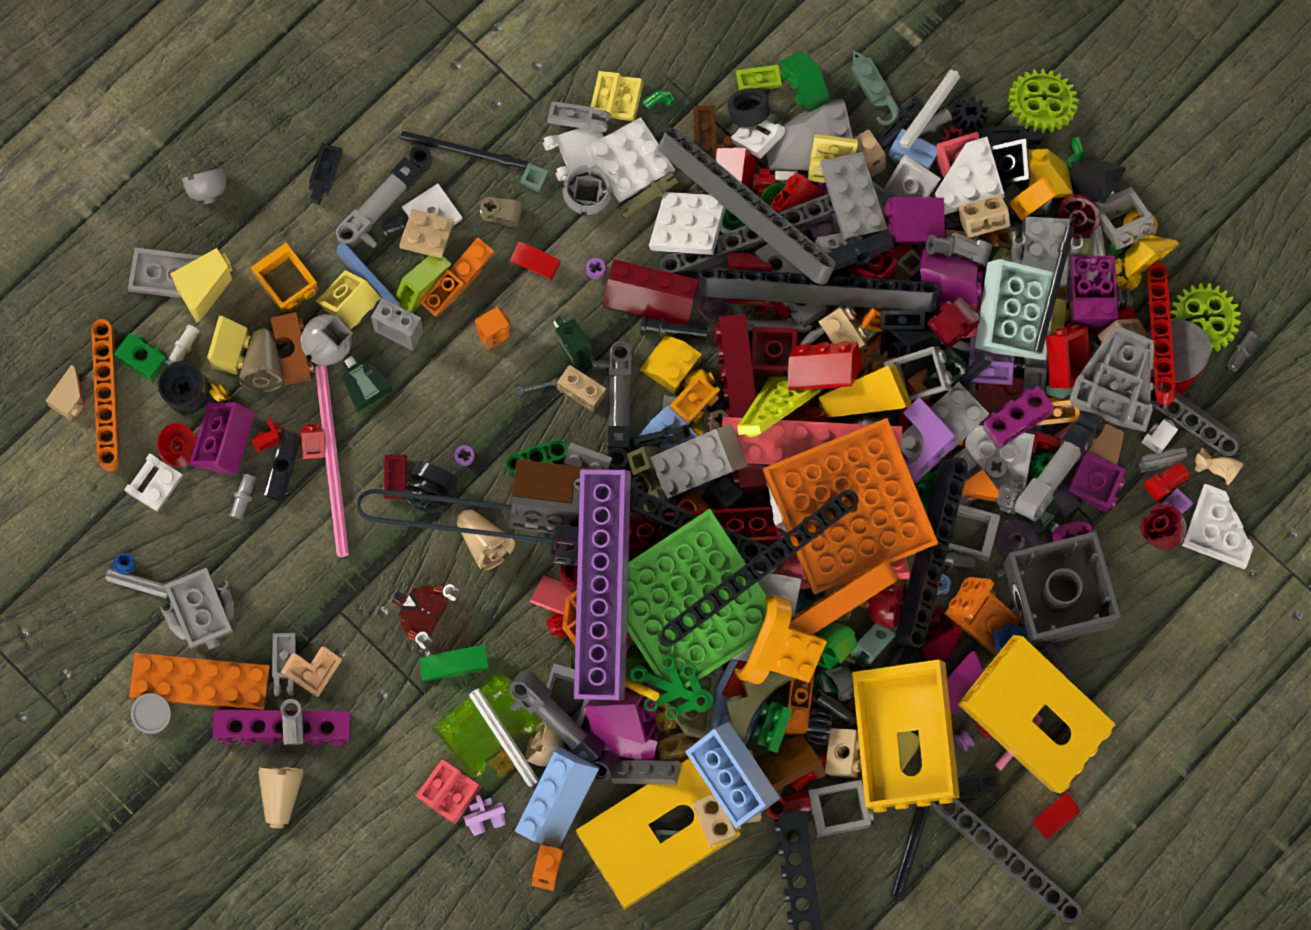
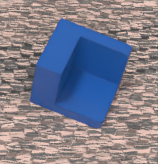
M1009 624L992 630L996 652H1000L1013 635L1023 636L1028 641L1024 626Z

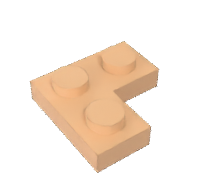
M326 647L320 648L311 664L293 653L281 673L312 695L319 697L342 659Z

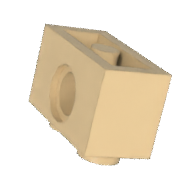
M831 728L825 773L831 777L858 779V773L862 769L858 731ZM849 749V756L843 759V752Z

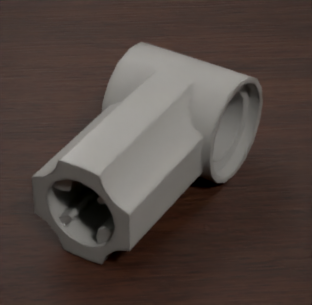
M953 233L951 236L955 243L953 253L978 263V266L986 267L993 245L982 240H973L961 234Z
M288 699L281 705L284 745L304 744L303 707L298 701ZM290 704H296L298 707V712L294 716H288L286 713V708Z

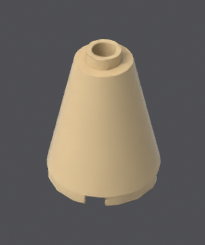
M464 510L457 517V526L461 528L506 533L474 510ZM461 533L477 566L481 570L482 568L490 570L501 564L505 560L503 556L506 552L511 554L515 547V540L511 538Z
M259 766L258 774L265 822L270 823L271 828H284V824L289 823L304 775L303 769Z

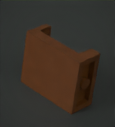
M802 734L781 744L778 752L770 750L754 759L780 799L782 798L779 792L781 788L813 771L818 779L826 775L820 759Z

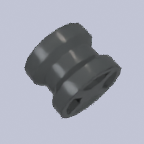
M992 456L986 462V473L991 479L1000 480L1007 474V462L1003 457Z

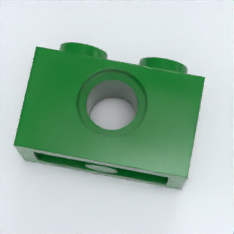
M129 333L114 355L119 362L153 384L167 365L166 353L156 346L152 348L147 345L148 341L137 334L135 337ZM140 353L148 354L145 360L137 359Z

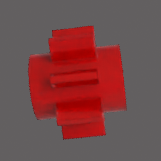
M759 168V174L753 173V190H758L759 196L762 195L767 187L775 184V175L770 174V169Z
M557 612L550 613L551 619L546 620L550 635L557 634L558 639L568 636L562 629L564 615Z

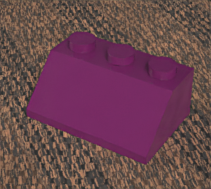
M207 403L189 465L220 474L237 475L255 412L238 403Z
M659 715L661 721L646 744H640L590 727V731L606 746L604 750L611 751L618 757L654 761L663 716Z

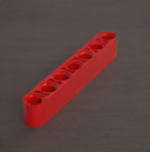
M1153 263L1148 268L1147 276L1151 338L1154 341L1155 396L1160 404L1168 405L1176 397L1168 274L1164 264ZM1167 370L1168 372L1162 373L1160 371ZM1164 389L1170 390L1169 392H1162Z

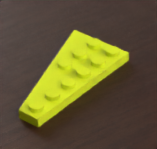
M788 376L769 377L737 426L739 435L746 434L748 437H753L761 434L824 389L789 391Z

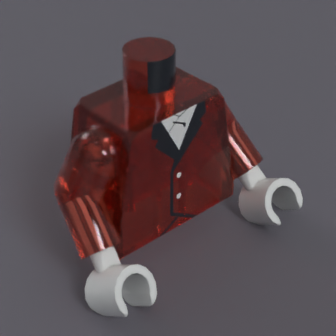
M451 584L446 586H421L419 589L413 588L409 596L397 591L392 599V603L401 607L398 615L400 626L406 637L418 643L422 649H425L426 647L423 642L425 640L432 641L430 636L449 605L448 599L455 601L456 598L451 594L453 591H459V589Z

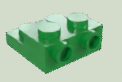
M768 699L767 703H763L760 711V716H762L760 724H756L752 734L754 742L766 747L768 750L778 752L792 709L783 703Z

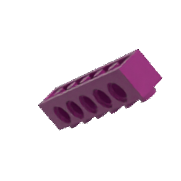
M214 710L213 738L218 740L219 744H232V741H241V744H254L255 741H264V744L275 745L277 741H283V733L276 731L277 726L283 723L281 710ZM286 711L288 716H294L298 712ZM303 711V724L308 723L311 725L310 731L303 733L304 741H309L310 745H322L323 742H332V745L341 746L345 745V742H351L350 711ZM234 723H242L243 728L240 732L234 733L231 731ZM257 723H264L266 727L263 732L256 733L254 732V726ZM327 723L334 726L333 731L329 734L321 731L323 725Z

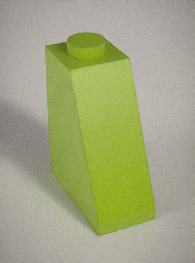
M433 256L425 258L402 278L395 299L400 303V307L414 313L421 305L419 302L446 270L450 269L451 263L444 256L442 259Z

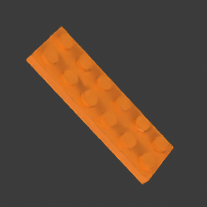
M135 653L129 698L137 699L141 695L154 693L163 697L167 702L265 710L270 666Z

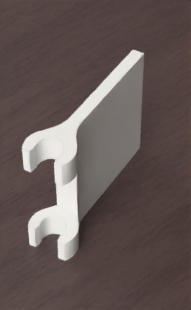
M578 128L560 135L544 138L545 142H543L545 150L549 151L558 146L566 166L557 168L556 176L558 181L565 180L567 175L578 166L587 165L588 168L595 166L585 149L592 143L604 138L602 132Z

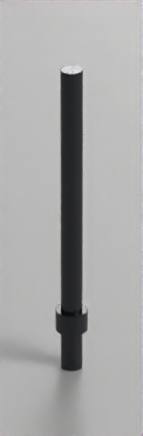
M402 131L400 137L402 140L500 163V166L508 168L513 166L526 169L528 161L513 158L509 154L503 153L500 155Z
M1066 226L1063 240L1058 246L1057 252L1059 255L1033 350L1037 354H1042L1067 255L1071 253V240L1074 228Z

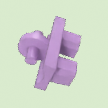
M480 795L475 796L477 803L469 805L471 812L478 811L463 816L466 826H469L474 836L485 832L482 821L489 818L494 828L505 825L503 813L506 812L502 802L492 805L491 798L482 801Z

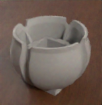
M587 165L578 166L564 180V201L569 208L578 214L586 212L587 215L596 214L602 211L610 202V193L612 192L611 181L607 174L596 166H593V168H588ZM578 186L599 188L597 202L576 199Z
M320 315L313 318L305 326L301 335V347L305 355L312 356V362L322 366L335 364L344 359L349 353L353 332L336 315ZM325 328H328L337 337L339 342L337 345L323 332Z

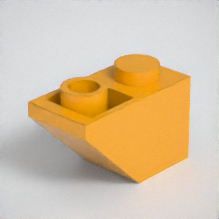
M1044 176L1015 197L1009 204L1022 221L1025 217L1030 216L1043 207L1057 193L1053 184Z

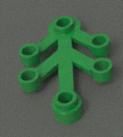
M671 655L664 656L661 659V665L667 669L672 683L649 674V670L644 665L634 666L630 671V678L633 682L639 684L646 682L668 691V693L660 695L659 699L654 701V708H649L647 705L648 701L652 699H646L644 707L647 711H654L658 706L679 697L689 700L678 707L670 706L665 710L666 718L675 720L679 715L693 709L698 712H706L713 705V696L708 690L702 689L696 675V667L693 664H687L682 668V674L689 679L693 692L684 688L675 666V658ZM666 658L672 660L671 666L665 665L664 660ZM686 667H691L693 669L692 675L686 674ZM637 670H640L643 673L641 679H638L635 676V672ZM699 697L705 698L706 702L704 705L698 703ZM670 709L676 711L675 717L669 716L668 711Z

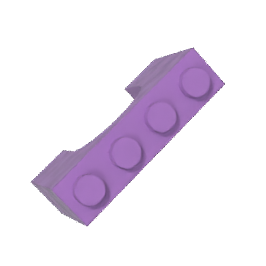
M920 397L903 412L918 428L923 437L921 455L915 462L907 465L914 483L922 479L924 476L923 472L928 467L933 468L941 460L939 457L945 451L948 453L957 445L956 441L959 439Z

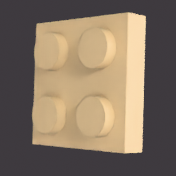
M412 209L400 241V248L442 259L454 225V219Z

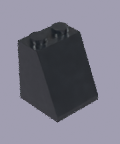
M925 311L924 329H882L879 358L887 362L939 346L940 350L945 351L947 347L941 343V340L927 325V322L935 314ZM933 355L901 364L900 367L904 379H910L934 359Z

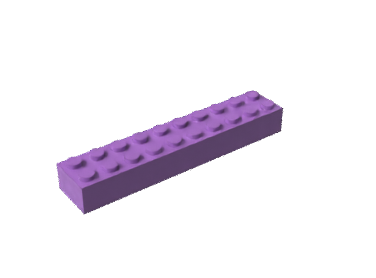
M580 470L574 699L625 700L631 472L626 470Z

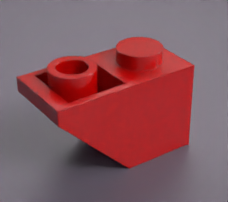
M795 172L787 180L782 191L774 197L770 207L779 213L818 198L822 191L806 177Z

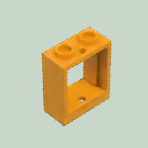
M284 243L250 267L254 277L283 314L287 311L292 312L302 300L312 298L319 289L315 279L287 243ZM289 259L308 285L285 302H282L264 276Z

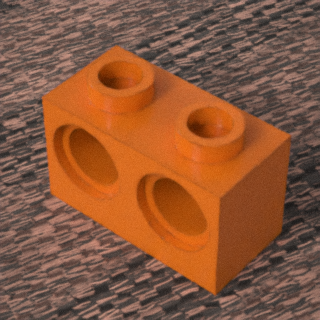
M498 307L475 319L476 333L487 350L510 337L509 329H511L509 323L511 321L506 312H501Z

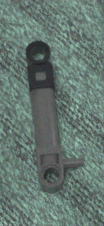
M617 341L611 346L610 360L593 361L592 367L609 369V421L607 432V452L609 453L607 456L611 457L612 460L615 457H621L624 460L621 465H615L611 461L609 470H627L629 466L627 454L630 449L632 349L627 342ZM618 351L627 353L624 358H618L615 354Z
M528 670L521 671L509 687L511 696L516 700L511 706L512 710L517 711L524 707L530 714L535 712L571 748L570 752L599 767L594 778L595 780H607L618 764L615 754L604 750L606 746L591 731L586 733L550 697L552 691L533 672Z

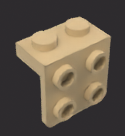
M839 306L838 309L819 321L833 344L842 341L858 342L860 348L869 339L868 334L870 331L861 327L860 322L856 318L857 312L854 307Z

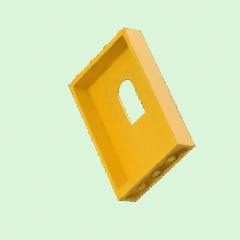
M1013 635L958 703L965 712L1051 792L1060 794L1070 787V781L1084 769L1085 762L1089 757L1097 753L1098 746L1111 735L1112 728L1115 726V723L1036 648L1023 636ZM1045 704L1070 727L1071 738L1068 743L1064 745L1056 744L1032 722L1033 718Z
M933 660L852 672L865 807L873 809V812H885L887 807L895 806L896 810L909 808V804H917V807L930 806L932 801H939V804L952 803L955 798H960L945 662ZM919 730L922 768L917 775L907 776L901 770L897 733Z
M690 758L681 763L682 767L677 785L648 784L576 829L577 836L624 910L740 836L739 830L741 827L739 826L738 830L735 831V838L714 847H709L694 811L693 802L713 795ZM710 803L705 807L709 814H715L719 810L718 806L714 803ZM679 805L689 806L694 812L693 822L660 844L649 824ZM722 824L716 825L714 828L718 835L727 833V828Z

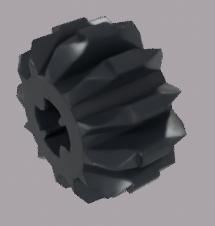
M966 96L963 97L962 102L957 101L955 104L956 108L952 110V114L955 115L952 121L958 123V129L965 127L966 133L969 132L970 128L973 132H977L978 127L985 126L984 121H987L989 117L986 114L988 107L982 106L983 100L976 102L975 96H972L971 101Z
M819 707L810 710L808 731L805 735V739L809 744L825 746L829 742L832 713L825 708Z

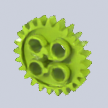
M1033 69L1032 75L1026 71L1024 78L1018 76L1017 82H1013L1012 88L1009 91V110L1014 111L1012 117H1019V124L1026 122V129L1031 125L1033 126V132L1037 128H1041L1042 133H1044L1045 129L1048 128L1053 133L1054 127L1061 130L1062 125L1068 126L1069 121L1073 120L1079 101L1076 98L1077 91H1072L1073 84L1067 85L1068 78L1060 79V73L1055 77L1053 76V70L1049 74H1045V70L1042 69L1041 73L1038 74Z
M1200 283L1196 290L1191 285L1189 292L1184 289L1182 296L1177 295L1175 299L1177 302L1172 303L1171 307L1174 310L1170 311V316L1174 318L1171 321L1192 320L1189 322L1199 326L1208 336L1211 351L1212 347H1214L1218 352L1221 349V345L1226 348L1228 341L1232 342L1235 338L1232 334H1237L1239 331L1236 326H1239L1241 321L1236 318L1241 313L1234 312L1239 305L1231 304L1234 297L1226 298L1227 290L1220 293V286L1212 290L1211 283H1209L1206 289H1204L1202 283ZM1209 304H1217L1219 310H1212ZM1187 306H1195L1197 308V312H1190ZM1212 325H1220L1222 331L1219 332L1214 330Z

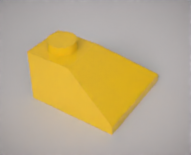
M1048 149L1028 150L1030 181L1027 183V187L1029 188L1045 176L1053 184L1057 193L1053 198L1073 195L1068 164Z
M1150 235L1130 244L1131 247L1125 252V275L1127 278H1130L1148 270L1150 265L1160 262L1179 243L1177 240Z

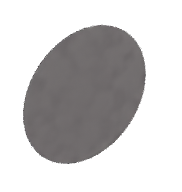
M1184 320L1171 321L1175 383L1191 379L1202 371L1209 360L1211 352L1209 338L1203 329L1192 322ZM1150 331V332L1148 333V335L1150 336V337H1148V339H1151V340H1152V338H1151V331ZM1154 367L1151 369L1152 377H1154ZM1162 370V371H1160V372L1166 373V372H1168V371H1167V370Z

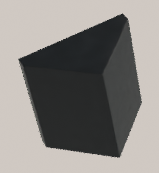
M1021 139L990 146L1002 189L1005 190L1012 183L1019 189H1022L1030 181L1028 140Z
M1092 157L1071 162L1070 180L1073 194L1087 195L1094 201L1104 204L1126 171V168Z

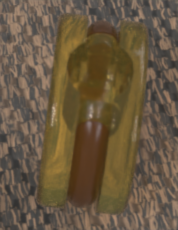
M684 732L664 738L657 744L660 760L679 761L680 763L689 759L686 751L698 742V738L685 735Z

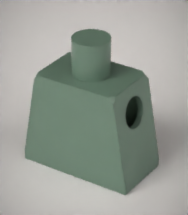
M875 624L859 640L858 646L851 652L849 657L855 659L861 668L868 670L891 644L895 637L894 631L897 628H887Z

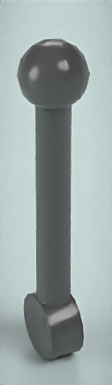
M554 378L550 382L525 388L519 386L516 388V394L522 396L527 391L552 385L557 386L559 379Z

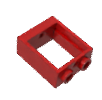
M1079 323L1066 324L1065 328L1055 329L1054 333L1046 336L1050 388L1070 389L1074 387L1076 379L1091 359L1088 327L1079 326Z

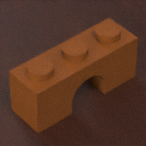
M296 312L271 317L276 343H290L295 347L292 355L280 359L286 386L312 380L310 373L314 372L311 359L307 360V356L301 347V332L305 328L303 319H298Z

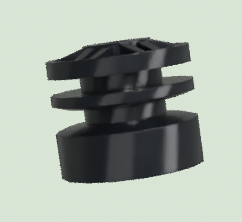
M185 361L173 362L160 373L157 382L158 391L162 399L177 413L193 414L203 409L210 397V384L202 372L192 363ZM184 388H185V389L190 388V391H189V392H186V391H185V392L183 393L182 390H183Z
M416 461L410 477L417 483L407 482L405 485L407 490L403 492L445 497L442 493L453 494L458 479L452 473L438 466L423 461ZM401 497L414 508L435 515H443L446 510L443 505H448L449 503Z

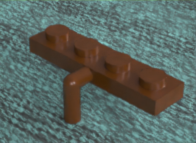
M715 105L693 106L694 142L715 160L717 148H732V138L726 136L724 143L716 142ZM696 183L697 191H705Z

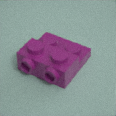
M1087 452L1083 459L1080 460L1067 492L1085 500L1086 504L1106 512L1110 508L1113 509L1118 497L1115 494L1125 483L1126 477L1123 475L1126 469Z

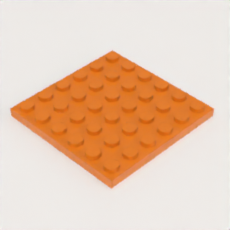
M888 418L762 468L787 532L791 531L842 491L852 490L858 495V505L852 511L796 552L813 595L851 580L883 559L887 558L892 563L938 544ZM842 497V503L849 507L851 505L850 500ZM825 510V517L829 520H833L832 512L829 510ZM807 523L808 531L815 533V526ZM790 536L793 546H798L797 538Z

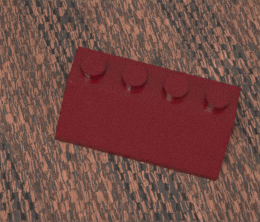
M613 259L603 307L641 317L646 316L649 319L660 320L664 318V320H667L666 322L688 325L698 288V279Z

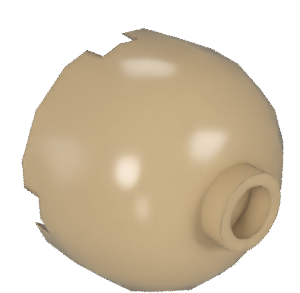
M542 720L535 728V731H538L534 738L531 737L528 742L525 758L527 759L526 761L544 767L548 765L554 751L559 747L567 750V747L564 746L565 742Z

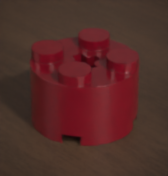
M959 296L952 303L950 301L946 302L940 308L941 313L938 316L932 317L927 322V325L947 348H951L959 343L957 339L962 336L966 337L975 329L980 322V317Z

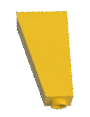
M888 365L857 379L852 387H840L819 397V406L826 413L827 418L908 408L912 405L896 365Z

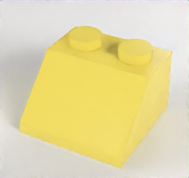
M345 270L316 302L330 315H336L342 319L345 325L352 329L360 323L361 318L369 310L375 307L376 302L381 297L366 280Z
M223 316L218 318L208 353V360L212 369L238 375L245 356H243L245 348L248 349L251 336L246 327Z

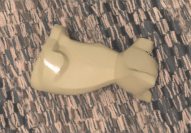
M1203 447L1195 459V471L1201 472L1209 469L1213 474L1225 478L1227 485L1232 482L1244 465L1242 462L1230 457L1213 458Z

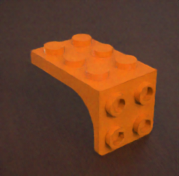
M968 577L962 583L961 590L957 596L950 601L949 608L945 614L959 624L962 629L992 655L997 656L999 652H996L992 630L1009 624L1018 625V616L990 592L994 586V582L991 579Z

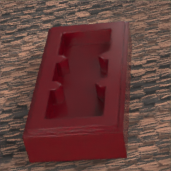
M385 455L384 490L403 492L406 490L405 485L407 483V455ZM384 495V500H403L400 496Z

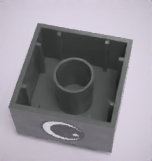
M1096 532L1011 552L1003 563L1020 626L1025 627L1028 642L1034 648L1112 629L1121 618Z

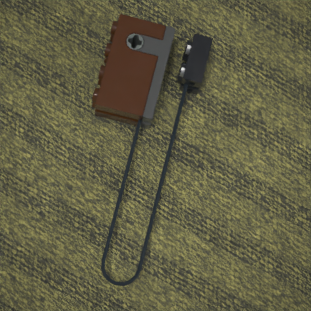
M517 459L511 505L392 490L369 489L358 497L357 511L361 517L371 522L552 543L550 564L578 567L580 470L600 469ZM369 494H383L510 510L509 529L554 534V538L372 517L362 511L360 503Z

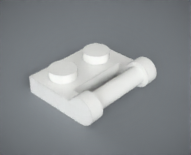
M765 120L761 124L752 127H741L731 137L732 142L740 148H747L753 155L761 159L785 134V128L782 125L773 124ZM759 125L771 133L767 136L755 128Z
M149 454L142 469L133 482L126 486L124 491L151 509L159 512L183 475L160 461L154 455ZM154 466L157 467L159 470L144 492H139L138 488Z

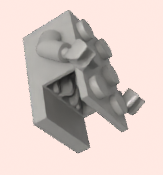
M1025 217L1021 225V238H1015V231L1011 234L1013 240L1011 261L1054 272L1059 255L1057 252L1058 246L1063 240L1066 226H1070V219ZM1080 235V240L1077 242L1073 241L1072 236V249L1070 255H1067L1059 286L1060 289L1067 285V276L1070 275L1071 256H1079L1080 247L1083 245L1082 235Z
M207 568L164 585L171 601V608L168 611H164L163 607H161L160 610L167 621L169 629L180 639L187 640L191 649L204 644L207 645L209 650L221 645L219 638L233 633L230 621L234 618V600L231 595V588L227 580H225L226 586L223 588H219L218 584L214 586Z

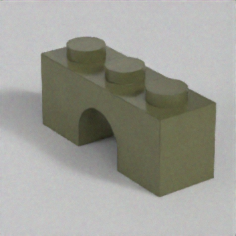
M660 446L642 447L628 453L627 456L633 475H641L645 479L648 486L647 493L678 507L675 496L666 499L650 458L661 453ZM653 503L644 504V511H652L655 505Z

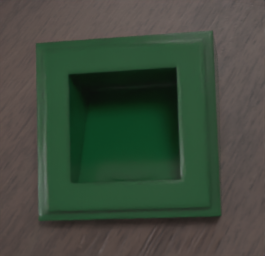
M819 672L814 678L813 694L817 690L822 689L834 698L838 694V689L824 672Z

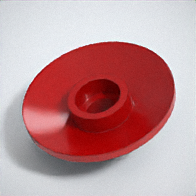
M173 423L165 426L159 433L157 449L165 463L173 467H183L190 463L197 439L189 427L181 423ZM172 442L175 444V450L172 447Z

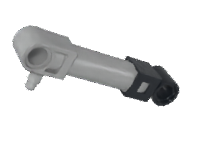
M424 145L414 146L409 154L410 160L404 157L390 171L391 175L358 210L354 209L336 229L338 244L341 242L346 243L350 249L355 248L361 240L372 248L378 245L374 238L368 234L372 230V225L405 190L409 191L421 178V172L430 169L432 157L428 147ZM423 155L426 159L418 162L415 160L416 157ZM345 233L353 234L350 239H343L342 236Z
M1086 411L1081 412L1076 423L1071 426L1062 438V446L1037 479L1033 478L1017 499L1015 512L1033 521H1037L1053 500V493L1076 461L1083 459L1092 447L1093 439L1096 440L1101 435L1105 426L1104 419Z

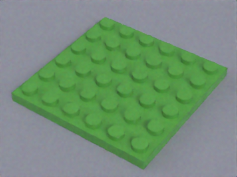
M712 509L705 511L628 562L627 631L656 676L671 683L672 681L667 669L661 665V659L666 655L673 656L676 669L685 689L691 686L689 679L682 674V668L685 665L693 664L696 667L698 680L705 677L755 644L767 615V604L764 600L768 595L760 583L757 582L675 645L665 647L659 643L658 633L667 623L747 564ZM737 576V583L740 586H745V579ZM723 589L719 590L720 598L727 600L728 593ZM701 603V610L704 613H710V606L706 603ZM687 616L683 617L684 625L692 627V619ZM665 630V637L668 640H674V632ZM666 658L664 660L665 665L671 666L672 660ZM686 667V674L692 675L693 669L691 667Z

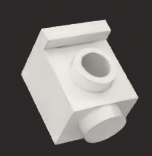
M1164 418L1160 425L1157 423L1153 425L1148 432L1149 434L1144 437L1141 443L1160 455L1178 429L1175 428V424L1171 420Z

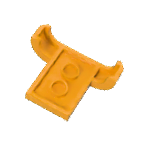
M772 594L764 600L767 604V615L749 659L742 669L735 668V673L740 680L756 685L761 684L770 671L810 682L827 641L824 638L790 628L789 624L792 615L790 602L785 598Z

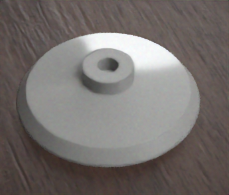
M147 693L141 695L134 701L131 707V720L134 726L143 733H158L170 721L171 711L169 704L158 694Z

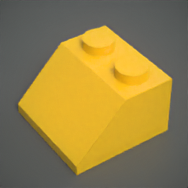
M665 335L641 366L640 371L676 395L683 383H685V377L692 373L701 362L702 354L684 341Z

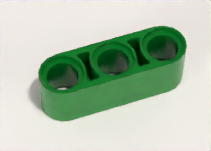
M554 440L513 453L506 460L507 473L514 477L515 470L510 467L511 463L516 462L517 459L531 460L534 455L542 456V463L552 462L560 465L565 461L568 447L562 440ZM556 448H561L564 453L561 456H555L552 451Z

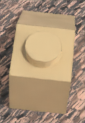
M72 365L45 400L49 407L69 420L73 416L76 417L83 408L79 375L76 368Z

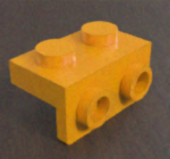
M699 374L670 404L669 408L687 425L692 420L696 423L704 415L702 410L707 404L711 407L719 399L717 394L720 389L718 387L714 388Z

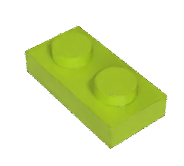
M779 65L736 70L739 91L748 88L767 90L782 87Z

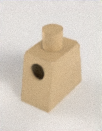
M868 129L853 138L858 140L856 153L863 152L871 178L886 169L885 153L871 131Z

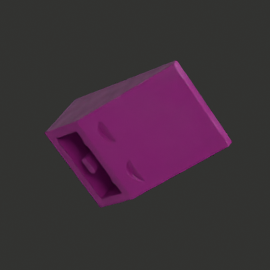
M1071 256L1069 287L1070 323H1079V326L1108 327L1118 320L1115 256Z

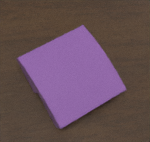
M971 337L969 365L982 354L990 356L992 362L971 382L1012 385L1014 356L975 349L976 337Z

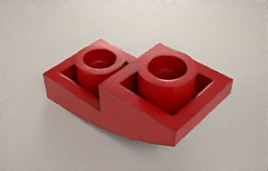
M522 242L518 243L510 259V262L528 269L534 274L551 281L561 263L559 259Z

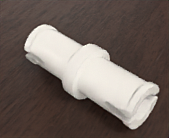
M191 325L186 326L184 333L179 340H176L175 348L168 360H166L168 365L173 362L182 361L185 355L190 353L191 345L200 333L197 328Z

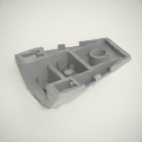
M844 100L829 101L810 112L806 110L781 123L780 125L785 128V134L766 153L769 169L788 172L809 170L814 134L853 139ZM768 130L763 132L767 136L771 133Z
M1115 325L1076 379L1069 401L1078 410L1091 413L1114 425L1146 432L1152 413L1150 394L1151 390H1153L1151 369H1153L1154 341Z

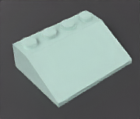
M1002 259L988 262L975 349L997 354L1046 360V339L1042 354L1034 353L1033 350L1054 272ZM1050 320V324H1049V328H1048L1047 335L1050 334L1051 320Z

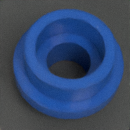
M128 553L119 554L113 561V568L119 574H130L135 569V560Z

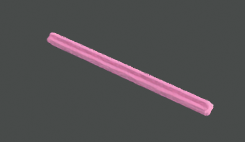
M317 365L315 372L321 423L324 431V448L336 552L338 557H345L349 555L328 370L327 366Z

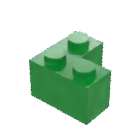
M802 50L779 61L781 70H779L784 82H789L791 88L795 89L796 95L794 99L799 107L802 106L810 112L831 101L818 64Z
M836 621L831 622L813 634L827 641L817 664L828 670H831L838 662L841 663L858 646L853 629L847 625L843 626Z

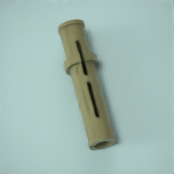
M669 172L658 182H652L649 188L620 208H617L619 214L623 215L622 218L626 220L655 198H661L668 189L677 185L678 181L676 178H673L674 175Z

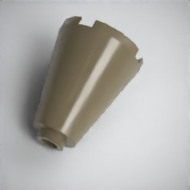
M260 328L252 334L239 374V383L251 391H256V388H263V392L277 390L282 386L283 374L274 334L269 329Z

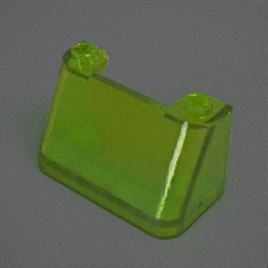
M498 674L479 689L512 738L519 732L528 734L534 732L538 728V724L542 722L541 718L535 712L530 714L524 707L517 711L512 710L511 706L516 701L509 691L512 680L503 674ZM470 696L432 728L436 737L471 778L482 775L486 771V759L502 747Z

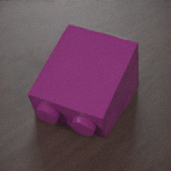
M893 197L887 199L884 208L887 215L886 226L893 243L926 244L930 235L945 239L944 197Z
M923 247L920 266L922 282H933L940 286L939 306H943L948 301L952 303L959 296L968 305L978 304V297L982 295V285L984 284L983 271L979 272L978 263L954 255L947 257L942 253L929 255L926 247Z
M975 651L971 652L947 678L951 716L964 711L958 703L984 672Z
M646 682L640 683L641 685H644V686H646V687L652 689V687L650 686L649 683H646ZM626 687L625 700L590 699L585 706V716L589 719L591 727L640 744L647 743L661 721L658 709L654 711H647L645 709L644 702L648 699L647 697ZM649 700L647 703L648 707L654 708L655 702Z

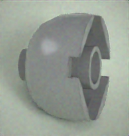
M224 168L182 178L184 188L190 198L196 201H204V204L216 202V197L223 194L227 185Z

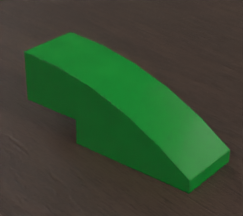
M485 645L443 652L419 659L422 681L464 676L467 673L489 670Z

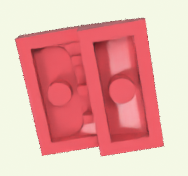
M442 759L416 794V797L456 824L482 787Z

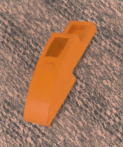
M477 237L450 270H446L419 303L437 317L482 272V267L494 255L495 251Z

